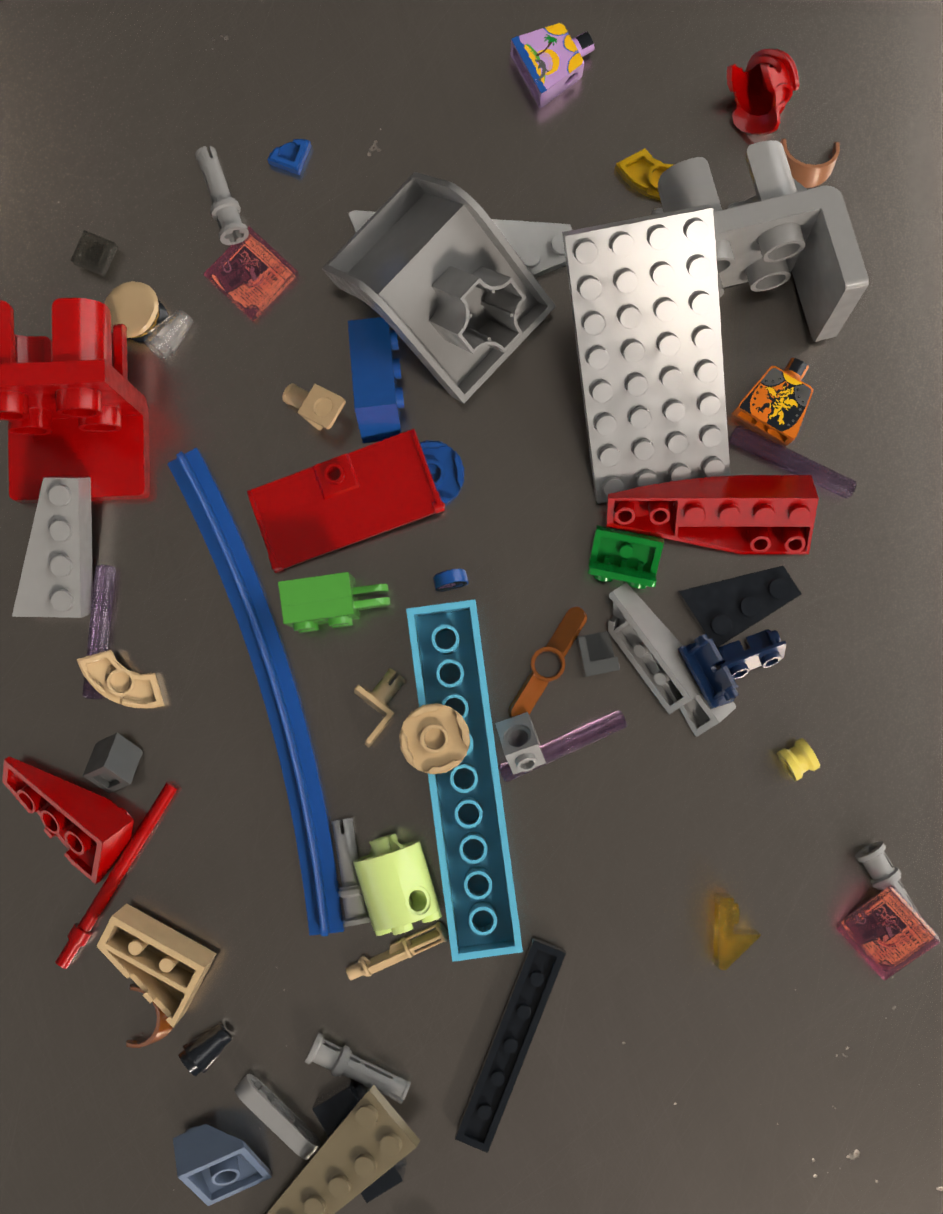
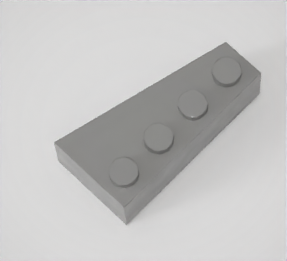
M44 477L12 617L82 618L93 613L91 477Z

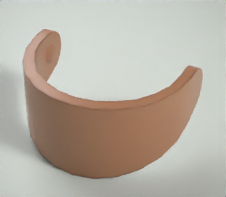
M782 138L780 141L784 147L792 176L805 188H813L821 185L829 178L839 155V142H834L831 160L822 164L811 165L798 161L790 154L787 149L786 139Z

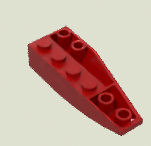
M734 475L677 480L608 494L606 527L737 554H809L819 497L812 475Z

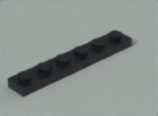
M536 938L532 939L455 1134V1140L488 1153L565 958V950Z

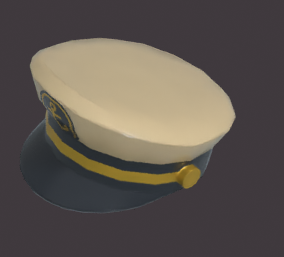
M135 281L122 283L115 287L106 297L104 304L110 309L112 332L114 325L124 324L127 327V338L137 342H152L161 338L167 331L169 324L167 310L149 285Z

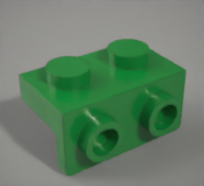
M596 525L588 561V574L603 582H612L613 579L625 581L629 586L638 589H645L647 586L655 587L664 539Z

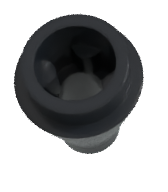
M219 1023L213 1029L183 1045L184 1050L178 1056L189 1072L196 1077L200 1072L206 1073L225 1046L233 1039L223 1025Z

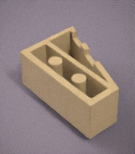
M127 903L111 916L97 944V948L126 978L130 977L144 991L143 997L149 1003L153 1001L168 1017L166 1021L173 1028L187 1012L217 954Z

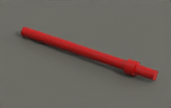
M165 783L79 924L75 923L68 933L67 938L69 940L55 961L61 968L67 969L80 947L86 946L93 934L91 929L177 792L178 788L173 784Z

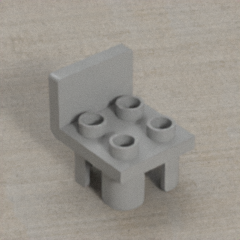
M772 140L749 145L745 154L756 195L744 201L732 203L724 210L721 208L710 167L705 158L695 157L681 161L662 173L658 181V192L663 209H652V215L708 204L713 207L719 298L723 296L725 287L749 282L750 289L755 292L776 288L790 279V272L792 271L812 340L817 342L838 335L869 285L868 274L843 196L838 189L827 185L812 189L805 188L793 178L782 143Z

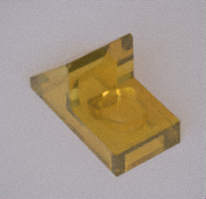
M714 893L713 964L719 970H727L761 936L755 929L734 928V924H739V905L734 903V898L728 893Z

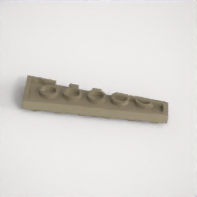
M373 1085L266 1214H335L412 1152L420 1143V1139L377 1087Z

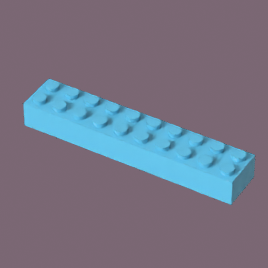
M476 599L407 608L419 707L435 703L450 706L462 715L469 727L470 744L467 755L460 764L446 773L428 774L452 962L523 952Z

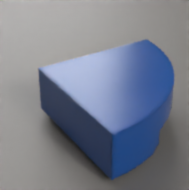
M294 139L292 142L276 147L270 153L267 161L272 166L300 175L312 146L311 142L306 139Z

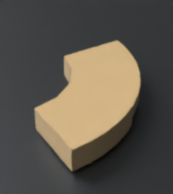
M112 650L77 659L78 665L87 681L96 691L109 700L132 708L147 709L165 706L155 673L140 674L127 670L116 660Z

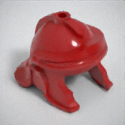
M762 49L751 56L745 71H743L742 67H737L736 64L727 67V85L730 92H734L737 105L732 114L734 125L743 132L756 135H766L778 130L780 114L791 99L793 91L798 90L800 85L797 66L788 53L779 49Z

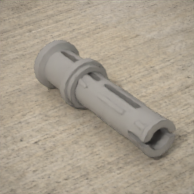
M203 146L196 151L195 157L199 163L212 201L210 213L212 218L218 223L220 229L219 239L225 245L239 244L249 236L248 227L242 223L239 215L241 211L240 204L231 197L216 149L209 146L211 154L209 155L207 147Z
M353 817L342 819L345 833H343L341 820L331 821L342 887H339L338 897L342 898L345 919L342 921L343 927L371 922L353 864L354 860L358 859Z
M882 841L875 842L858 851L855 858L858 862L864 864L872 878L870 880L871 885L877 890H881L882 893L891 889L926 925L900 882L901 871L898 867H893L884 852L886 849Z
M318 1032L307 1054L305 1063L310 1064L313 1062L330 1070L331 1075L334 1077H341L343 1075L368 1088L375 1085L382 1094L402 1104L409 1090L410 1081L351 1054L352 1050H350V1047L346 1045L340 1047L323 1039V1034Z

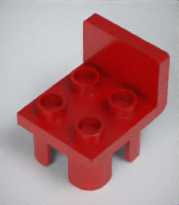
M58 298L52 303V340L46 336L14 334L13 307L6 301L0 300V420L8 421L9 497L21 504L38 503L44 477H91V501L148 498L150 495L149 412L146 397L128 381L127 327L124 324L114 325L113 333H111L110 309L100 301L87 298Z

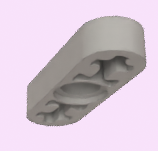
M247 1074L234 1088L238 1098L299 1157L308 1160L321 1146L317 1135L257 1077Z

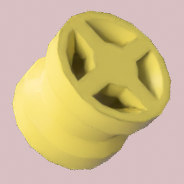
M803 738L796 740L793 747L789 749L782 748L777 751L781 764L794 781L800 780L804 772L808 770L815 771L820 768L817 756Z

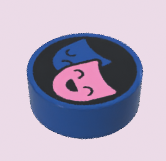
M460 568L442 571L433 577L436 591L458 589L469 583L466 570Z

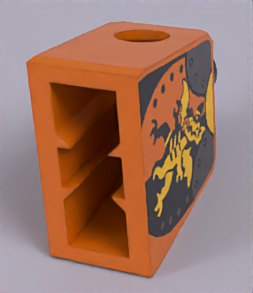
M791 358L784 371L772 365L738 404L732 415L782 444L789 445L795 440L813 394L814 389L801 381L809 366L797 358Z

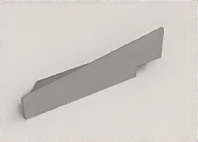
M627 583L609 594V599L613 601V616L608 620V632L669 715L680 708L692 732L698 737L720 723L736 709L734 702L714 709L709 707L678 649L683 645Z

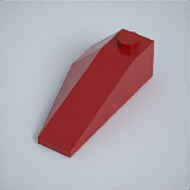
M9 756L4 759L2 777L4 785L28 813L37 812L43 825L46 827L43 831L50 839L57 836L68 849L64 854L68 861L95 885L99 883L130 842L134 819L131 818L128 811L124 808H119L108 798Z

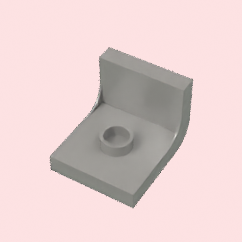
M414 172L322 268L339 289L361 299L375 310L401 337L451 397L462 403H465L556 307L488 214L467 192L450 181Z

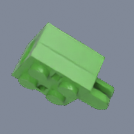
M349 572L278 582L283 624L294 628V631L299 633L318 631L319 624L326 623L333 628L353 626L352 620L360 619L359 610L391 605L389 597L358 601L360 596L388 592V584L356 587L355 578Z

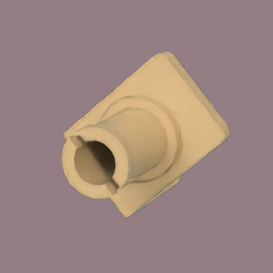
M291 383L285 388L282 396L283 402L299 409L297 413L317 430H321L323 427L330 429L346 404V400L343 397L317 384H314L310 392Z
M388 668L386 674L372 691H366L360 685L354 688L355 695L384 717L365 741V745L368 748L392 720L394 712L389 709L387 704L401 686L406 683V680L399 674L394 682L389 685L397 673L391 668Z

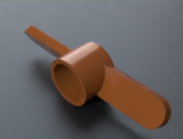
M570 608L547 646L537 650L531 657V672L509 706L508 714L510 718L526 712L530 714L548 683L556 680L563 674L565 670L564 657L587 621V614L582 608ZM543 652H551L559 659L560 668L552 677L540 675L535 668V660Z

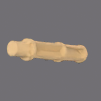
M437 922L435 925L390 944L388 951L370 959H367L365 956L360 957L357 963L346 967V973L350 981L363 975L369 977L431 947L447 942V929L441 922Z

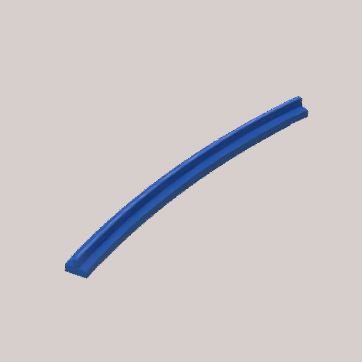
M196 447L185 454L181 451L176 454L177 458L167 463L200 529L232 605L257 677L275 740L296 837L309 936L321 934L322 937L329 936L330 933L344 932L341 897H338L340 887L338 869L320 772L301 698L279 629L247 547L200 450Z

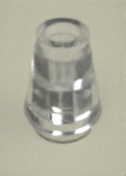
M178 309L148 331V337L144 342L154 354L165 360L169 355L174 356L194 322L184 311Z

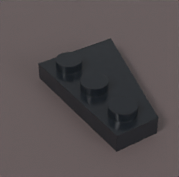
M784 566L677 592L703 634H706L709 639L713 638L717 648L802 594Z

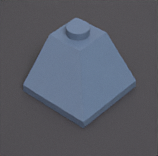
M207 1124L195 1126L173 1138L177 1176L207 1206L272 1178L271 1170L243 1140Z

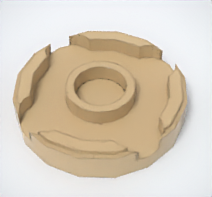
M439 703L422 705L412 711L403 722L399 735L400 748L407 762L417 770L428 774L446 773L457 767L467 755L470 744L469 727L462 715L450 706Z

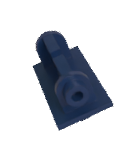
M766 629L746 637L745 641L749 647L748 650L744 651L740 640L718 647L717 649L723 660L716 664V666L720 665V668L727 666L734 680L742 678L752 669L760 666L768 668L779 663L785 656L786 641L781 642L777 630L770 631Z
M703 634L694 640L695 643L679 647L678 649L685 660L686 666L691 671L701 690L702 696L711 709L732 703L739 696L737 691L739 686L736 684L728 667L724 666L717 670L715 666L723 658L714 644L713 638L709 639L706 634Z

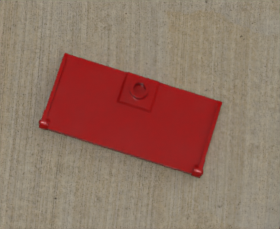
M414 428L247 491L268 552L271 569L275 573L432 514L445 511V503L441 500L440 494L437 491Z

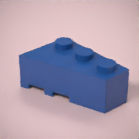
M382 317L349 320L348 333L354 408L362 443L379 442L402 433L399 408H405L403 388L397 387L396 379L402 378L400 358H394L393 350H399L398 334L394 330H390V325Z

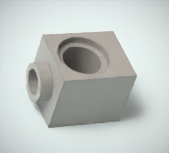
M528 712L495 723L504 755L513 775L522 771H530L546 763L536 730Z

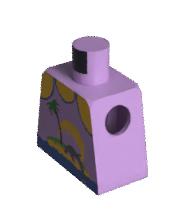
M557 23L512 38L510 56L540 109L580 80L584 69L582 57L593 52L595 47L587 31L571 38L564 24Z

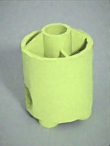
M396 833L369 841L371 846L370 853L354 860L353 864L376 936L385 935L390 932L393 935L402 934L412 930V923L422 920V923H427L441 918L440 905L420 840L400 844Z

